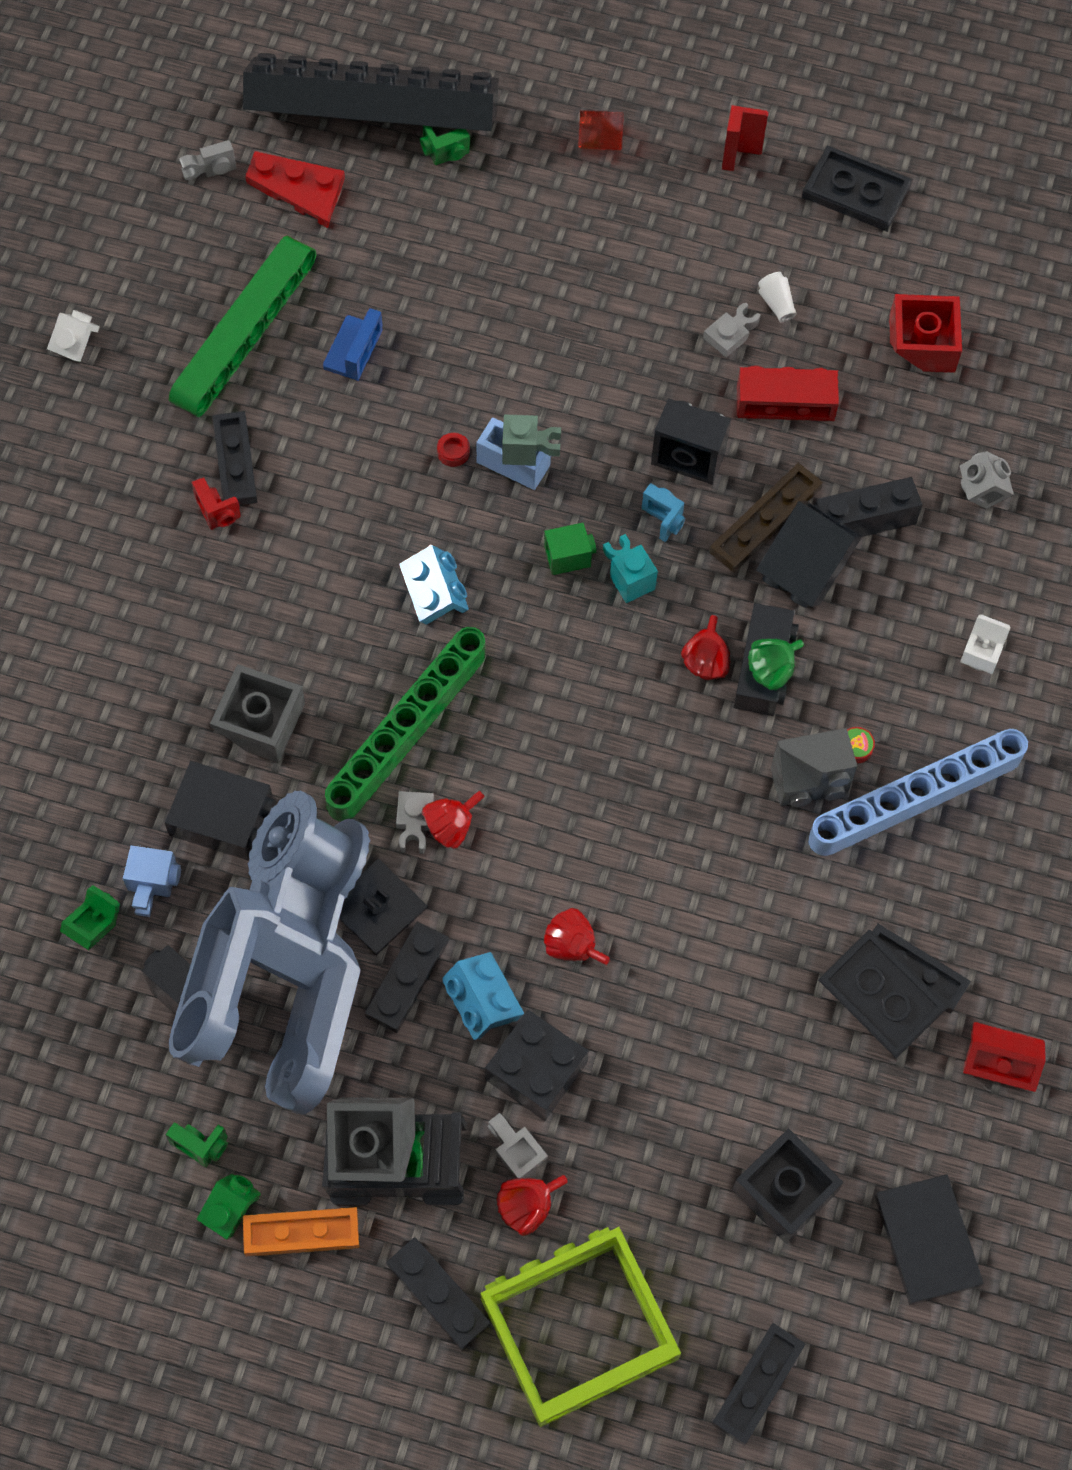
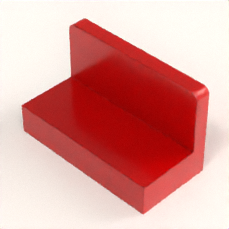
M731 105L722 170L734 171L737 152L762 154L768 111Z
M974 1022L963 1073L1036 1092L1046 1062L1045 1041Z

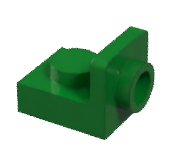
M174 1122L166 1133L170 1145L207 1168L212 1160L218 1161L228 1146L226 1130L219 1124L206 1142L203 1141L205 1136L189 1124L183 1128Z

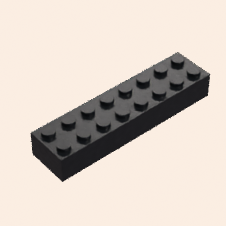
M260 53L257 57H253L243 71V110L492 131L497 115L499 78H493L492 74L487 72H475L471 76L461 75V71L454 69H445L442 73L430 72L429 68L421 66L412 67L411 70H402L395 64H382L380 68L368 67V63L363 61H352L350 65L338 64L337 60L330 58L320 59L319 62L307 61V58L303 56H289L288 59H277L275 54Z

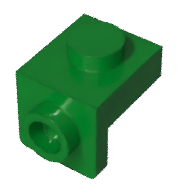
M423 126V137L420 138V144L426 156L430 155L436 166L450 160L457 161L468 154L470 135L467 129H457L436 137L431 126Z
M92 885L86 891L84 903L62 921L60 932L89 951L116 926L120 903L110 894Z
M229 1174L216 1182L196 1220L228 1240L233 1237L249 1206L259 1199L261 1193L253 1188L252 1182L241 1175Z

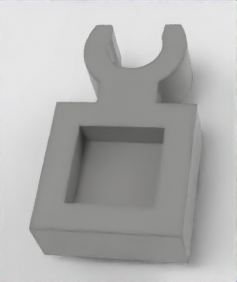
M230 140L200 148V155H185L179 158L185 180L195 179L204 172L206 177H211L237 169L234 150Z
M743 303L737 308L735 317L730 316L726 312L704 331L703 338L725 357L742 345L749 337L748 330L756 328L760 322L761 315L759 313L755 314L752 318L744 316L748 312L749 305L747 303Z
M399 791L396 828L405 830L399 838L401 853L406 852L408 841L416 840L419 842V853L424 854L426 838L421 831L430 830L422 815V808L434 801V793Z

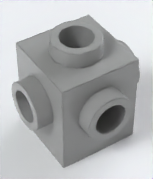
M986 451L975 454L971 460L960 465L962 474L961 486L969 501L987 509L1014 495L1009 478L1011 470L1003 458Z

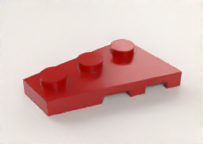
M254 151L246 173L247 184L277 201L280 199L293 205L295 211L303 215L306 213L318 219V223L326 228L329 226L345 180L343 170Z

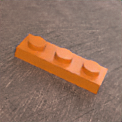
M357 1207L244 1215V1255L247 1257L359 1248Z

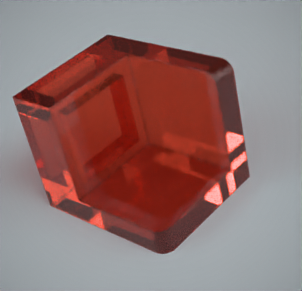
M580 110L578 147L580 149L621 150L624 112Z

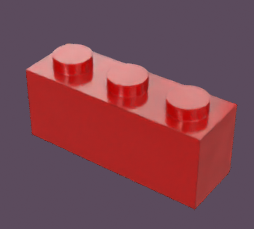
M740 367L737 382V418L835 421L839 405L838 370H827L825 368H815L813 370L795 369L793 367Z

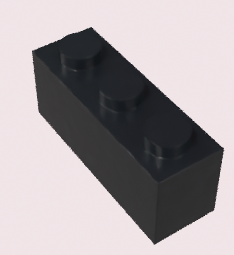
M907 477L816 499L815 506L865 537L917 524L923 504L913 478Z
M754 603L733 708L774 716L777 704L784 705L787 685L784 684L777 690H769L758 683L752 675L753 672L750 671L748 656L749 651L752 649V643L759 639H781L790 644L795 642L799 624L793 623L794 610Z

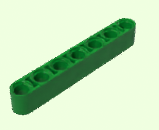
M287 235L280 240L173 384L169 393V402L196 417H201L208 410L312 268L316 258V250Z
M465 627L455 634L329 783L325 790V800L328 813L333 819L343 821L356 816L485 660V637L479 629ZM467 645H474L477 647V649L474 651H466L463 650V647ZM448 669L457 672L453 676H445L441 674L443 671ZM427 694L436 697L429 702L420 699L423 695ZM406 719L415 722L409 727L399 725L401 721ZM382 745H390L393 747V749L387 753H382L377 750ZM362 770L372 773L371 776L365 779H360L355 775ZM340 796L350 798V801L344 805L334 803V800Z

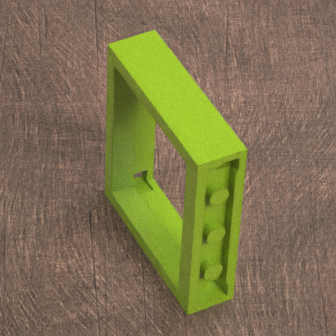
M608 1227L601 1231L596 1230L588 1236L590 1241L577 1247L574 1243H569L554 1252V1258L544 1263H541L540 1259L533 1260L519 1269L521 1274L508 1280L505 1276L495 1278V1281L485 1285L486 1290L481 1292L483 1306L540 1428L680 1358L681 1352L620 1227L611 1231ZM613 1250L659 1347L543 1403L498 1304Z

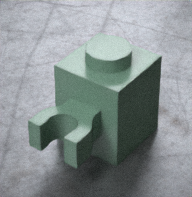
M504 414L502 464L536 466L537 451L544 452L549 456H560V444H551L548 441L552 439L561 440V427H550L543 431H537L538 416Z

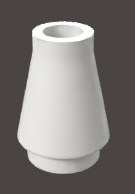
M774 272L759 281V294L775 313L779 322H786L797 315L787 277H783L781 272Z

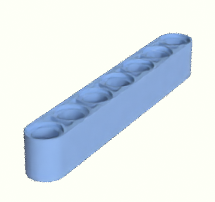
M1016 729L1001 731L820 815L815 819L811 828L808 841L810 848L818 855H832L1014 770L1019 766L1028 748L1026 736ZM1009 746L1015 750L1016 754H1009L1002 747ZM972 760H979L986 765V768H979L972 763ZM942 774L952 775L956 782L944 780ZM911 788L923 790L926 796L915 795ZM889 802L893 804L896 810L888 811L880 803ZM858 816L864 820L865 824L856 825L851 822L849 817ZM822 830L829 831L834 835V839H824L818 832Z

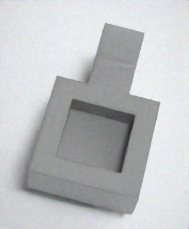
M500 1113L488 1122L489 1125L487 1127L497 1140L502 1143L501 1146L495 1149V1153L515 1179L524 1178L548 1158V1155L526 1127L515 1133Z

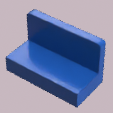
M369 308L364 320L350 315L345 317L324 360V370L359 381L383 331L382 314L380 311Z

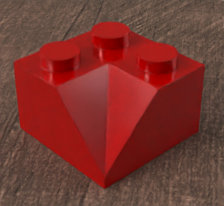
M895 294L889 315L890 344L894 351L923 372L955 373L962 354L960 296Z

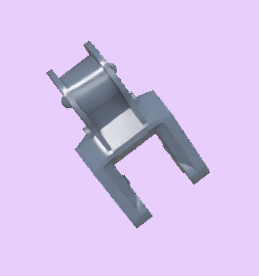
M294 791L287 794L285 798L280 799L278 804L271 808L269 815L264 818L262 826L257 830V836L252 842V850L249 853L248 873L252 880L250 890L236 887L228 888L202 925L169 1038V1052L174 1058L197 1067L204 1060H222L237 1032L239 1022L237 1006L249 964L252 963L298 986L282 1047L271 1063L265 1089L268 1099L287 1110L304 1115L312 1111L321 1102L331 1083L361 971L352 948L336 933V928L344 899L347 898L349 891L355 887L356 880L361 876L362 868L366 864L370 839L366 826L354 819L343 820L333 827L316 818L317 807L314 798L303 791Z

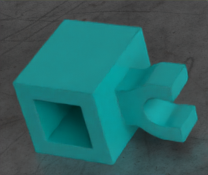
M624 534L619 538L621 550H614L611 544L607 542L603 544V552L611 560L610 578L625 603H628L656 589L658 570L642 545L630 549V540Z

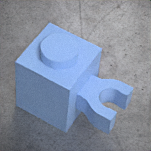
M130 846L123 881L128 891L136 892L132 907L136 909V915L150 917L153 896L170 897L172 886L178 885L181 865H177L172 851Z

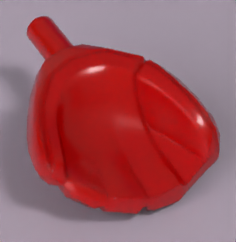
M715 615L710 616L707 629H702L689 639L681 651V657L684 659L687 669L696 677L700 676V678L706 680L724 678L729 673L731 663L729 647L726 641L715 631L718 617Z
M478 791L464 804L458 800L445 798L428 803L422 808V815L425 818L426 824L431 834L440 844L452 849H457L462 844L472 820L469 810L485 797L482 792Z
M570 908L558 913L551 920V923L547 925L544 944L546 946V953L549 956L566 961H585L591 957L604 965L609 963V956L594 949L596 942L593 928L584 914L577 908Z
M562 1175L547 1184L541 1179L517 1178L503 1182L497 1194L498 1213L501 1215L502 1220L521 1236L533 1233L548 1216L551 1206L550 1193L568 1183L566 1176Z

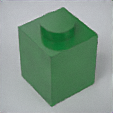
M584 522L544 531V549L551 574L556 575L591 567L592 554L596 553V544L593 534H587Z

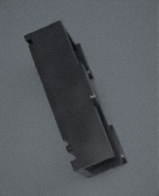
M462 1113L415 1114V1131H425L422 1177H405L402 1182L328 1180V1135L326 1129L323 1189L330 1196L331 1202L337 1206H364L370 1203L371 1197H422L427 1205H460L464 1200V1189L459 1182L461 1131H467V1123Z

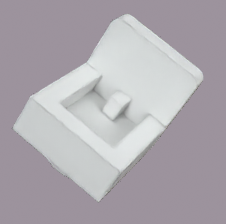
M73 310L72 315L60 312L47 349L80 362L91 331L98 333L100 326L91 323L92 317L82 312Z
M978 615L960 662L969 665L975 670L993 674L1010 631V625L984 615Z

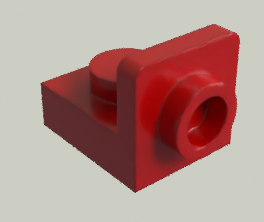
M204 477L192 482L195 500L210 530L229 526L241 517L240 506L236 497L221 501L215 487L209 488Z

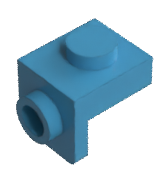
M650 483L643 493L642 510L663 521L659 539L666 542L672 533L676 535L681 530L686 518L683 516L684 502L676 498L668 489L658 488Z

